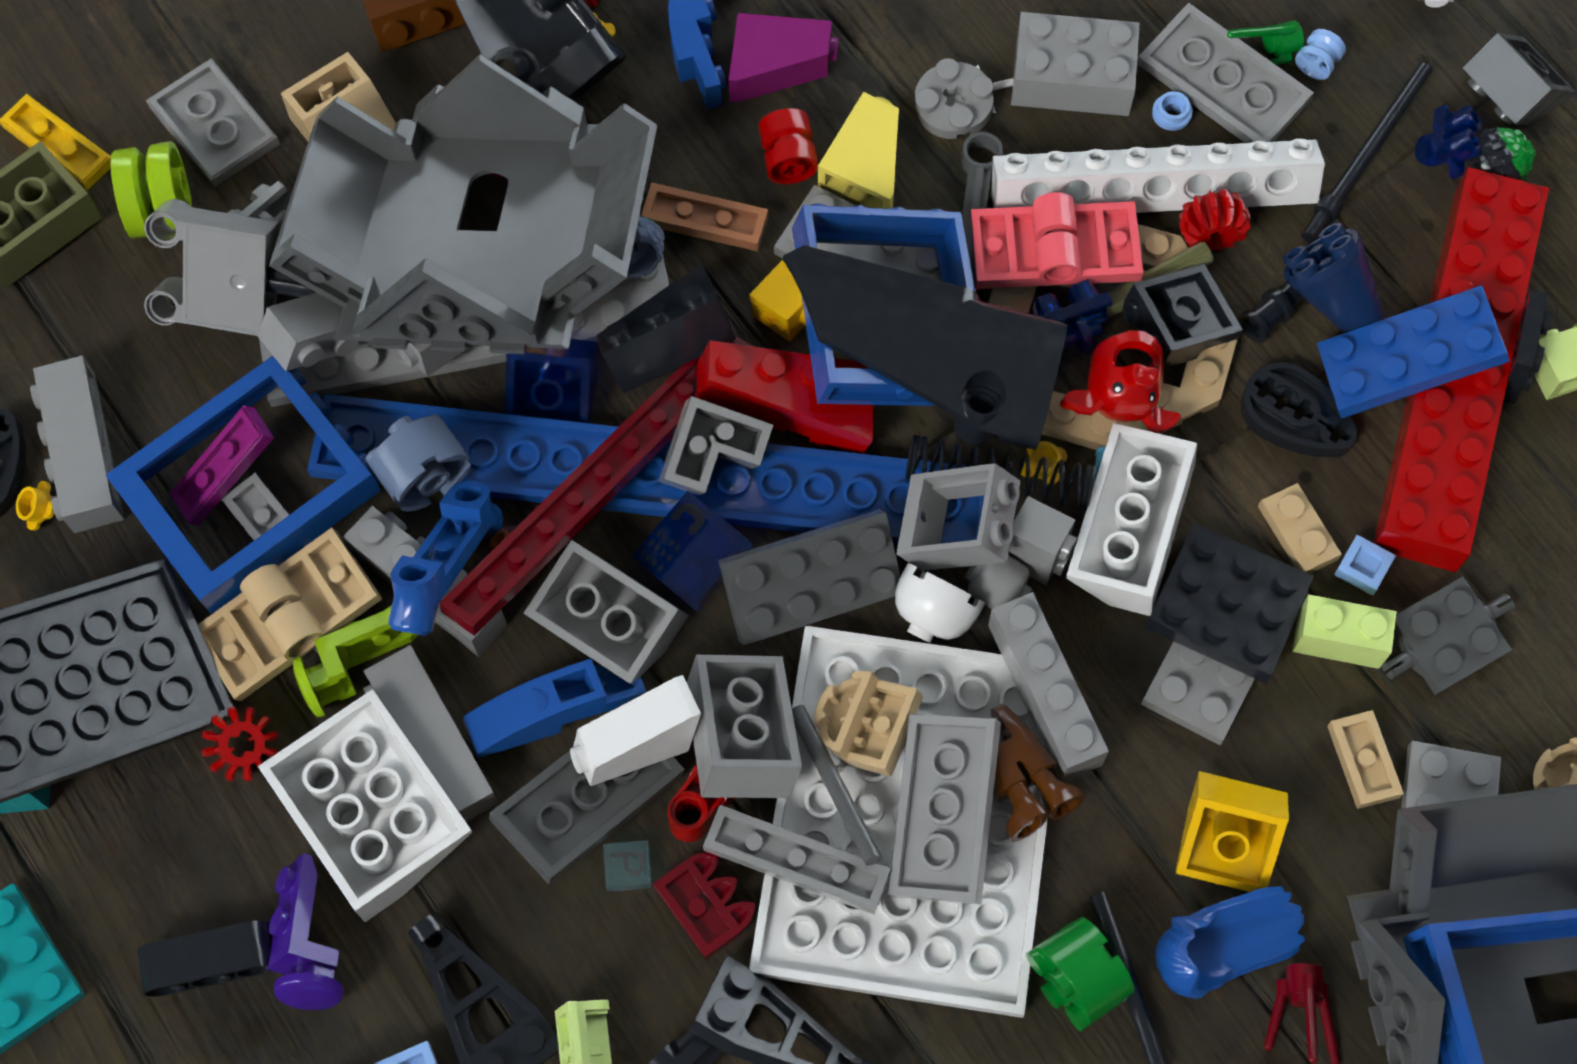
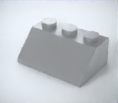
M573 540L569 542L524 612L525 615L630 684H633L667 651L689 616Z

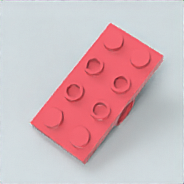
M1052 192L1036 198L1032 206L971 209L970 223L976 289L1142 281L1143 265L1135 201L1074 204V199L1069 194Z

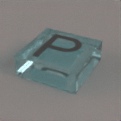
M648 840L603 844L607 892L652 888Z

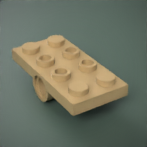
M331 527L279 566L269 564L250 573L240 584L242 593L200 622L198 627L220 678L232 697L241 702L291 666L294 658L299 655L303 657L316 648L315 639L343 628L382 600V597L338 531Z

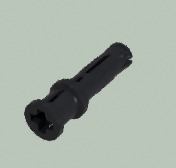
M1287 282L1279 289H1269L1262 295L1261 302L1251 311L1245 310L1238 316V322L1243 329L1242 332L1252 341L1264 343L1270 338L1271 330L1280 322L1286 323L1293 317L1295 306L1304 298Z

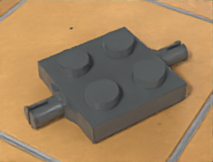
M1462 576L1396 614L1394 633L1399 640L1402 653L1382 664L1383 671L1385 672L1399 664L1398 667L1386 674L1389 679H1394L1396 676L1412 668L1424 678L1434 695H1437L1512 651L1498 630L1495 619L1514 610L1513 600L1498 608L1497 606L1511 598L1508 594L1503 593L1498 598L1484 604L1477 598Z

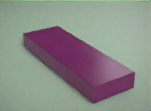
M242 406L169 493L188 524L199 526L273 440V435L254 407Z

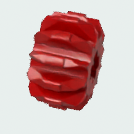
M1222 189L1218 193H1212L1209 190L1206 195H1195L1193 202H1187L1182 205L1183 212L1179 214V227L1181 235L1184 236L1189 248L1200 242H1205L1210 250H1217L1220 253L1223 248H1234L1236 241H1242L1247 238L1246 232L1251 228L1249 222L1251 218L1249 210L1246 208L1239 193H1229L1227 189Z
M229 707L227 708L229 724H226L220 716L214 715L211 721L220 730L218 734L205 730L202 732L201 737L206 740H215V746L202 749L201 755L203 757L215 754L219 756L209 766V769L214 773L219 771L226 763L228 764L225 771V780L233 781L237 769L240 767L244 781H251L253 774L250 765L253 764L260 771L258 766L264 762L260 759L261 755L272 757L278 753L274 748L265 747V741L277 739L278 733L270 731L262 734L261 732L270 722V718L262 716L252 724L255 715V709L252 707L245 709L241 722L239 721L237 709ZM241 731L248 735L245 740L251 741V747L249 751L241 750L239 756L236 757L231 753L235 748L228 747V741L230 737H238Z

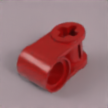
M697 764L687 781L668 805V820L671 833L683 842L700 840L711 827L719 805L729 807L735 799L701 797ZM686 809H693L701 815L700 819L691 825L680 823L676 818L681 811Z

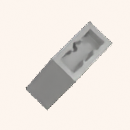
M996 463L911 475L896 555L922 571L1007 562L1009 547L1013 538L1012 529L1016 505L1020 496V480ZM985 495L977 540L941 544L948 500Z

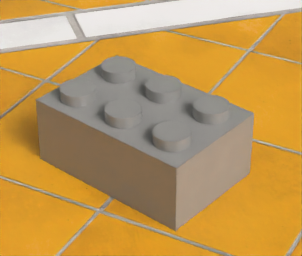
M1021 12L1016 40L1011 105L1129 116L1136 86L1140 22Z
M696 654L687 685L701 712L693 737L701 797L790 798L801 772L802 764L783 656Z

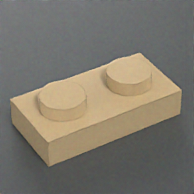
M1298 483L1260 501L1258 505L1259 510L1296 569L1310 574L1340 558L1342 555Z
M1373 710L1330 721L1327 727L1357 809L1400 798L1404 793Z

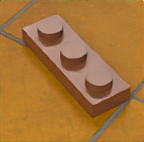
M651 182L641 216L652 219L662 230L758 252L768 221V209Z

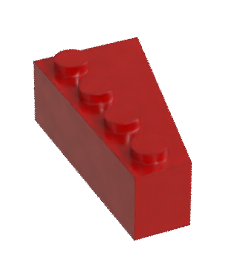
M710 340L698 360L696 395L698 399L772 424L773 429L785 433L786 430H790L809 437V442L822 447L830 445L845 452L863 454L873 441V405L817 404L810 354ZM834 358L835 368L870 369L857 361Z

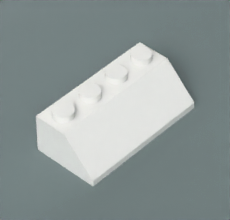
M1113 423L1093 487L1090 505L1087 507L1067 572L1068 580L1109 606L1147 616L1151 615L1194 471L1197 452L1196 442Z

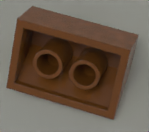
M361 0L381 53L466 24L455 0Z

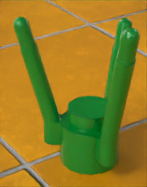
M1295 20L1265 27L1231 29L1227 32V37L1230 39L1262 37L1265 51L1268 54L1275 55V58L1270 61L1276 66L1291 63L1292 53L1299 52L1304 45L1302 28Z

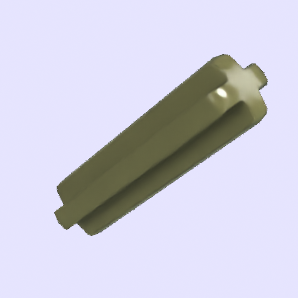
M1200 242L1145 271L1142 281L1201 264L1208 266L1213 262L1212 252L1205 242ZM1125 282L1098 297V305L1107 318L1123 311L1124 300L1133 283L1136 282Z

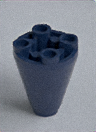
M1334 223L1321 231L1319 239L1311 242L1306 247H1295L1284 256L1283 261L1286 264L1284 278L1287 283L1341 332L1346 333L1383 319V312L1362 238L1358 231L1344 229L1341 223Z

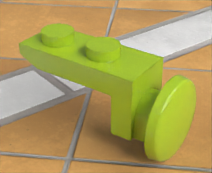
M392 605L382 612L360 621L351 622L344 626V628L315 639L314 643L322 663L307 668L301 655L293 659V670L297 684L308 707L316 717L326 716L324 705L338 699L342 701L356 695L347 669L411 643L418 636L417 634L392 630L388 624Z

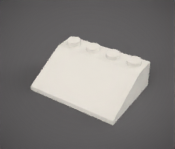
M373 689L258 766L352 908L364 922H367L404 896L472 833L468 824Z

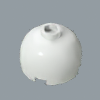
M908 563L895 591V604L899 615L911 623L907 632L929 643L934 636L949 640L960 637L967 632L977 620L985 602L975 599L973 605L967 603L971 594L929 572H922L919 578L913 575L917 567Z

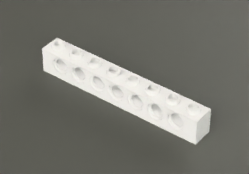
M1306 139L1279 142L1254 141L1239 144L1213 143L1200 146L1173 145L1160 148L1132 147L1121 150L1092 149L1082 152L1051 151L1042 154L1011 153L1003 156H993L991 197L993 208L1032 206L1034 200L1041 195L1062 192L1072 196L1074 204L1135 201L1136 213L1183 210L1182 205L1187 202H1193L1195 195L1203 196L1209 190L1212 193H1218L1222 189H1227L1229 193H1239L1246 207L1316 204L1319 201L1325 162L1317 140Z

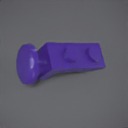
M305 853L288 867L285 866L280 871L276 881L275 890L280 894L277 909L273 913L269 924V933L273 935L268 970L285 974L274 983V994L280 1002L302 1010H324L332 1008L341 1002L344 995V987L334 979L339 950L308 941L318 874L312 856Z

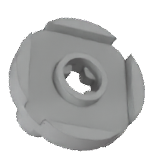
M950 58L940 60L936 67L931 68L921 77L916 86L915 107L919 114V120L926 130L938 137L957 139V135L970 132V135L977 133L988 123L993 112V83L990 78L973 65L956 62ZM958 94L964 103H954L952 107L948 106L947 96Z

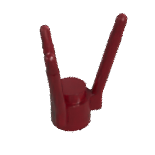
M1296 963L1286 966V979H1277L1276 999L1267 1029L1264 1048L1267 1051L1272 1050L1286 999L1290 997V1004L1292 1006L1305 1008L1309 1062L1314 1064L1318 1061L1316 1007L1319 1006L1331 1064H1340L1328 1001V984L1323 983V967L1308 963Z

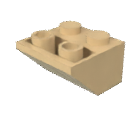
M346 52L281 92L290 120L307 141H309L316 116L337 96L394 131L396 123L371 79L349 52Z

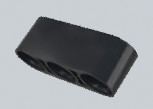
M264 920L249 921L152 942L139 947L138 957L143 996L158 997L271 972V970H268L272 945V934L269 933L270 922Z

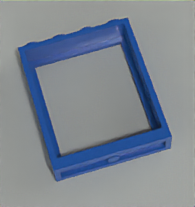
M817 203L803 205L793 224L792 232L795 249L804 245L817 248V243L935 248L940 281L963 286L975 292L961 212H948L942 209H931L928 211L906 210L902 207L881 209L867 208L862 205L836 207ZM802 297L817 404L935 406L872 369L835 368L833 349L818 341L810 314Z
M271 356L106 474V477L198 600L211 614L242 593L240 584L250 573L269 564L279 566L381 491L373 478L375 476L374 472L365 460L367 455L362 452L356 456L349 447L354 443L353 438L340 422L332 426L325 417L331 412L316 392L308 396L302 386L307 381L296 368L285 371L274 356ZM279 386L347 473L211 572L144 482L231 421L243 405L252 406Z
M1577 909L1427 924L1403 937L1410 959L1445 998L1438 1064H1484L1452 951L1577 937Z

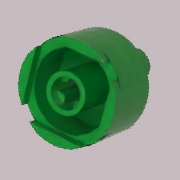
M1084 917L1069 923L1026 953L1027 960L1039 976H1043L1046 981L1041 986V990L1048 1002L1056 1010L1064 1006L1067 1017L1079 1032H1082L1122 1004L1135 990L1130 974L1118 954L1113 958L1103 946L1108 940L1095 925Z

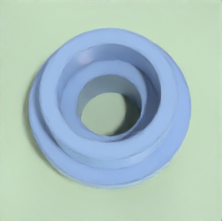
M1176 91L1167 92L1155 101L1152 109V117L1156 124L1170 131L1186 127L1193 113L1188 98ZM1167 111H1173L1177 115H1170Z

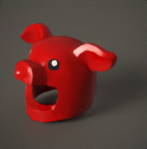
M1129 330L1102 341L1092 354L1087 390L1068 392L1060 401L1062 409L1072 410L1078 414L1091 416L1098 411L1105 418L1115 422L1127 423L1142 420L1147 429L1154 433H1162L1173 428L1182 417L1178 412L1157 407L1163 386V349L1156 338L1145 331ZM1127 348L1140 349L1148 353L1153 359V362L1148 366L1139 363L1125 367L1116 366L1120 350Z

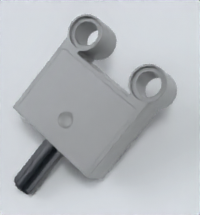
M170 199L164 202L145 221V234L155 246L171 248L180 240L183 241V278L175 276L164 279L145 299L144 308L146 314L153 322L159 325H171L178 322L258 336L267 307L277 304V293L297 297L316 293L269 266L279 236V222L193 208L185 201L179 199ZM164 217L174 223L176 230L166 224ZM164 296L172 299L175 306L169 304Z

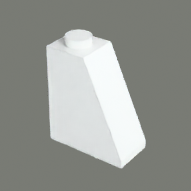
M684 676L675 677L577 729L574 746L570 748V755L576 771L579 774L584 772L590 786L689 751L701 712Z

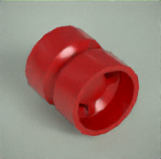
M786 108L776 110L763 117L758 126L762 148L766 151L764 159L768 178L772 182L789 185L800 183L814 176L818 171L819 164L815 145L812 143L813 135L810 120L806 112L799 109Z

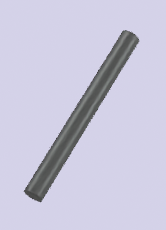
M798 705L792 708L795 728L864 863L867 866L877 863L882 859V855L805 706Z

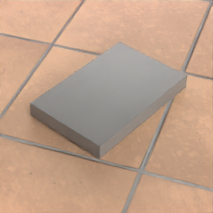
M212 58L146 100L152 112L214 188L280 145L278 137Z

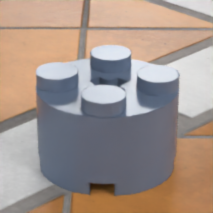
M432 414L414 421L409 416L397 420L388 430L390 436L380 446L370 451L365 459L394 502L398 504L402 511L406 512L416 511L432 504L428 497L439 490L445 496L452 486L460 483L466 477L471 467L470 462L467 460L470 459L467 452L438 414Z

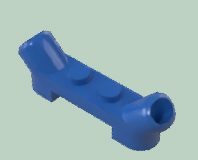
M465 481L452 486L440 501L442 517L414 557L402 555L393 567L390 576L394 598L388 621L392 630L423 636L433 632L439 602L483 538H492L502 528V511L496 504L491 503L489 487L484 483Z

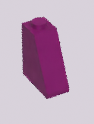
M738 13L729 74L730 102H741L827 77L829 61H837L839 38L832 37V21Z

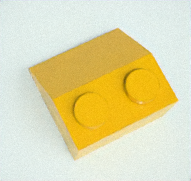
M1199 771L1187 811L1176 874L1247 892L1268 887L1289 821L1288 793Z

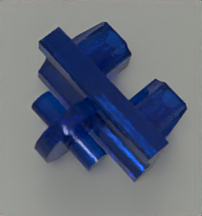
M1445 104L1434 109L1433 133L1423 135L1415 144V157L1421 164L1433 167L1446 162L1449 166V176L1453 180L1464 175V162L1480 154V143L1474 133L1481 130V120L1472 107L1467 105L1453 113Z
M1090 280L1079 282L1069 288L1068 297L1072 305L1061 308L1055 294L1049 293L1036 298L1033 304L1034 315L1067 323L1063 347L1075 344L1082 353L1090 351L1093 346L1092 337L1102 333L1100 323L1107 321V307L1112 306L1113 303L1108 292L1099 294Z

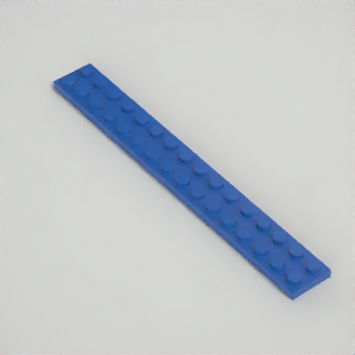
M324 394L323 402L331 412L325 417L332 426L338 422L344 426L354 440V443L349 447L356 456L362 452L367 455L374 448L380 446L390 436L388 430L397 420L409 416L414 421L432 414H438L470 458L467 459L471 464L470 470L461 482L479 481L489 487L492 498L542 503L618 428L617 426ZM315 433L307 471L310 477L338 480L347 472ZM671 439L601 509L671 518L672 513L681 503H691L701 509L705 516V522L800 533L809 532L881 509L886 512L892 541L898 544L910 478L906 479L905 477L908 459L767 443L760 466L753 469L717 457L706 492L696 495L658 482L672 442ZM919 460L915 474L922 473V460ZM927 461V472L931 466V461ZM936 462L933 472L940 470V462ZM944 463V470H947L949 463ZM953 464L952 469H957V464ZM375 475L373 478L375 479L376 483L378 485H382V483ZM985 495L948 500L941 544L977 540ZM683 512L679 518L696 521L687 512Z

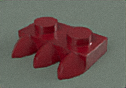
M702 852L689 857L653 883L656 892L705 960L742 935L743 930L751 921L755 911L754 902H737L725 906L734 894L737 879L735 877H719L707 882V879L716 869L719 856L709 852Z

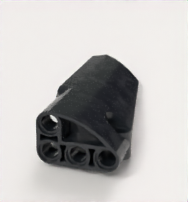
M455 0L482 56L501 67L505 60H510L516 67L515 77L541 94L549 87H553L574 101L608 75L627 57L583 0Z

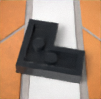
M1531 289L1523 307L1503 402L1515 404L1522 390H1530L1534 373L1540 369L1545 348L1538 346L1539 336H1546L1552 318V311L1545 310L1549 293Z

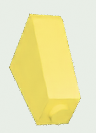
M863 92L818 165V187L867 208H893L899 108L893 106L889 100L883 97H874Z

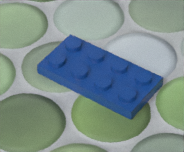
M1482 285L1317 343L1341 419L1510 362Z

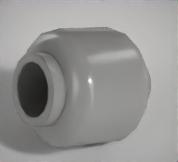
M1009 553L1007 562L970 566L965 575V578L969 581V594L975 599L985 602V606L991 610L996 606L1027 595L1032 590L1027 585L1030 575L1029 568Z

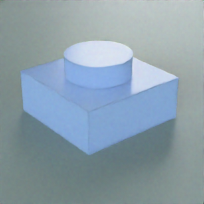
M1356 535L1334 575L1373 596L1396 555Z

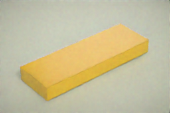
M27 93L0 118L2 127L29 148L41 141L87 191L111 168V156Z

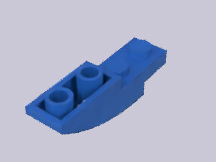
M669 0L668 12L671 47L679 80L684 82L696 79L707 110L722 106L721 89L727 87L721 66H714L711 57L714 56L710 39L713 38L711 22L717 20L712 0Z
M588 659L542 675L493 698L463 716V723L477 758L559 734L564 724L616 709L645 694L647 691L641 677L633 684H630L601 664L594 666L592 659Z

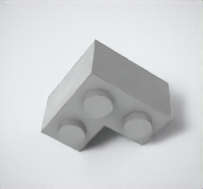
M691 396L684 403L658 482L696 495L704 494L717 457L751 469L760 466L773 425Z

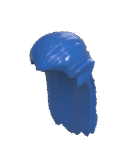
M1282 886L1255 889L1249 893L1205 907L1189 916L1172 917L1171 928L1164 932L1156 945L1155 960L1158 971L1165 984L1176 994L1192 999L1201 998L1209 991L1221 988L1224 983L1236 977L1281 962L1299 952L1300 944L1305 941V937L1298 934L1304 923V914L1301 913L1302 908L1300 905L1289 902L1292 896L1291 892H1285Z

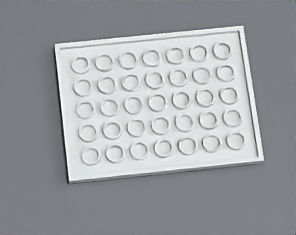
M805 626L792 708L804 705L814 726L815 709L827 687L831 684L837 687L842 682L851 679V673L869 671L873 672L878 680L917 688L923 695L917 711L919 715L992 718L991 709L1003 703L1023 721L1044 746L1002 654ZM796 730L802 769L790 798H777L773 825L861 857ZM1001 734L999 736V744L1004 742ZM906 741L892 776L849 766L839 760L826 747L882 855V859L877 863L891 868ZM1035 785L1030 787V792L1044 807L1037 787ZM993 795L981 905L893 897L888 895L889 875L874 915L764 874L749 969L753 973L760 974L765 978L1023 1018L1030 972V963L1027 960L1026 953L1032 950L1047 820L1035 833L1014 842L1006 832V824L1013 811L1011 801L1008 799L998 802Z

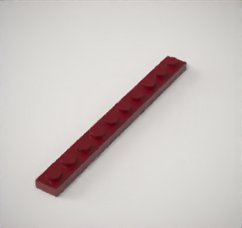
M736 335V339L729 342L733 344L752 346L744 340H742L741 338L737 337ZM700 357L683 364L441 600L439 602L441 612L475 636L673 438L685 401L691 396L696 398L698 360Z

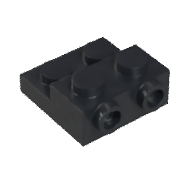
M1205 264L1133 283L1123 304V315L1126 322L1130 326L1137 325L1139 331H1145L1154 336L1162 347L1164 368L1197 359L1203 349L1237 340L1243 331ZM1144 352L1145 356L1152 360L1151 356Z

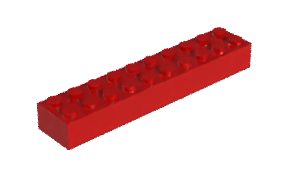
M1468 167L1455 190L1429 303L1482 285L1510 362L1407 396L1373 541L1374 544L1398 557L1456 573L1471 553L1549 192L1548 187Z

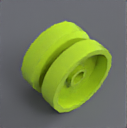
M168 141L151 144L146 153V159L135 147L118 149L112 152L110 165L114 196L124 229L130 238L139 239L147 237L144 230L145 221L164 202L170 199H179L192 207L185 168L175 143ZM164 217L166 224L176 230L174 223Z

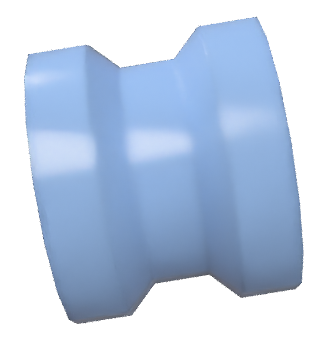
M1325 29L1314 30L1307 39V46L1302 47L1296 55V64L1310 78L1325 80L1333 72L1334 63L1339 62L1345 54L1346 46L1341 38L1333 32Z

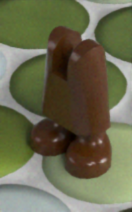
M1002 703L991 709L992 718L1001 722L1000 734L1004 739V742L998 746L993 795L998 802L1008 799L1011 801L1013 811L1006 824V832L1010 839L1016 842L1030 836L1041 828L1046 822L1048 815L1052 820H1057L1073 812L1083 803L1085 797L1077 786L1061 782L1055 777L1053 772L1058 766L1057 762L1023 721ZM1034 785L1037 787L1044 807L1030 792V787Z

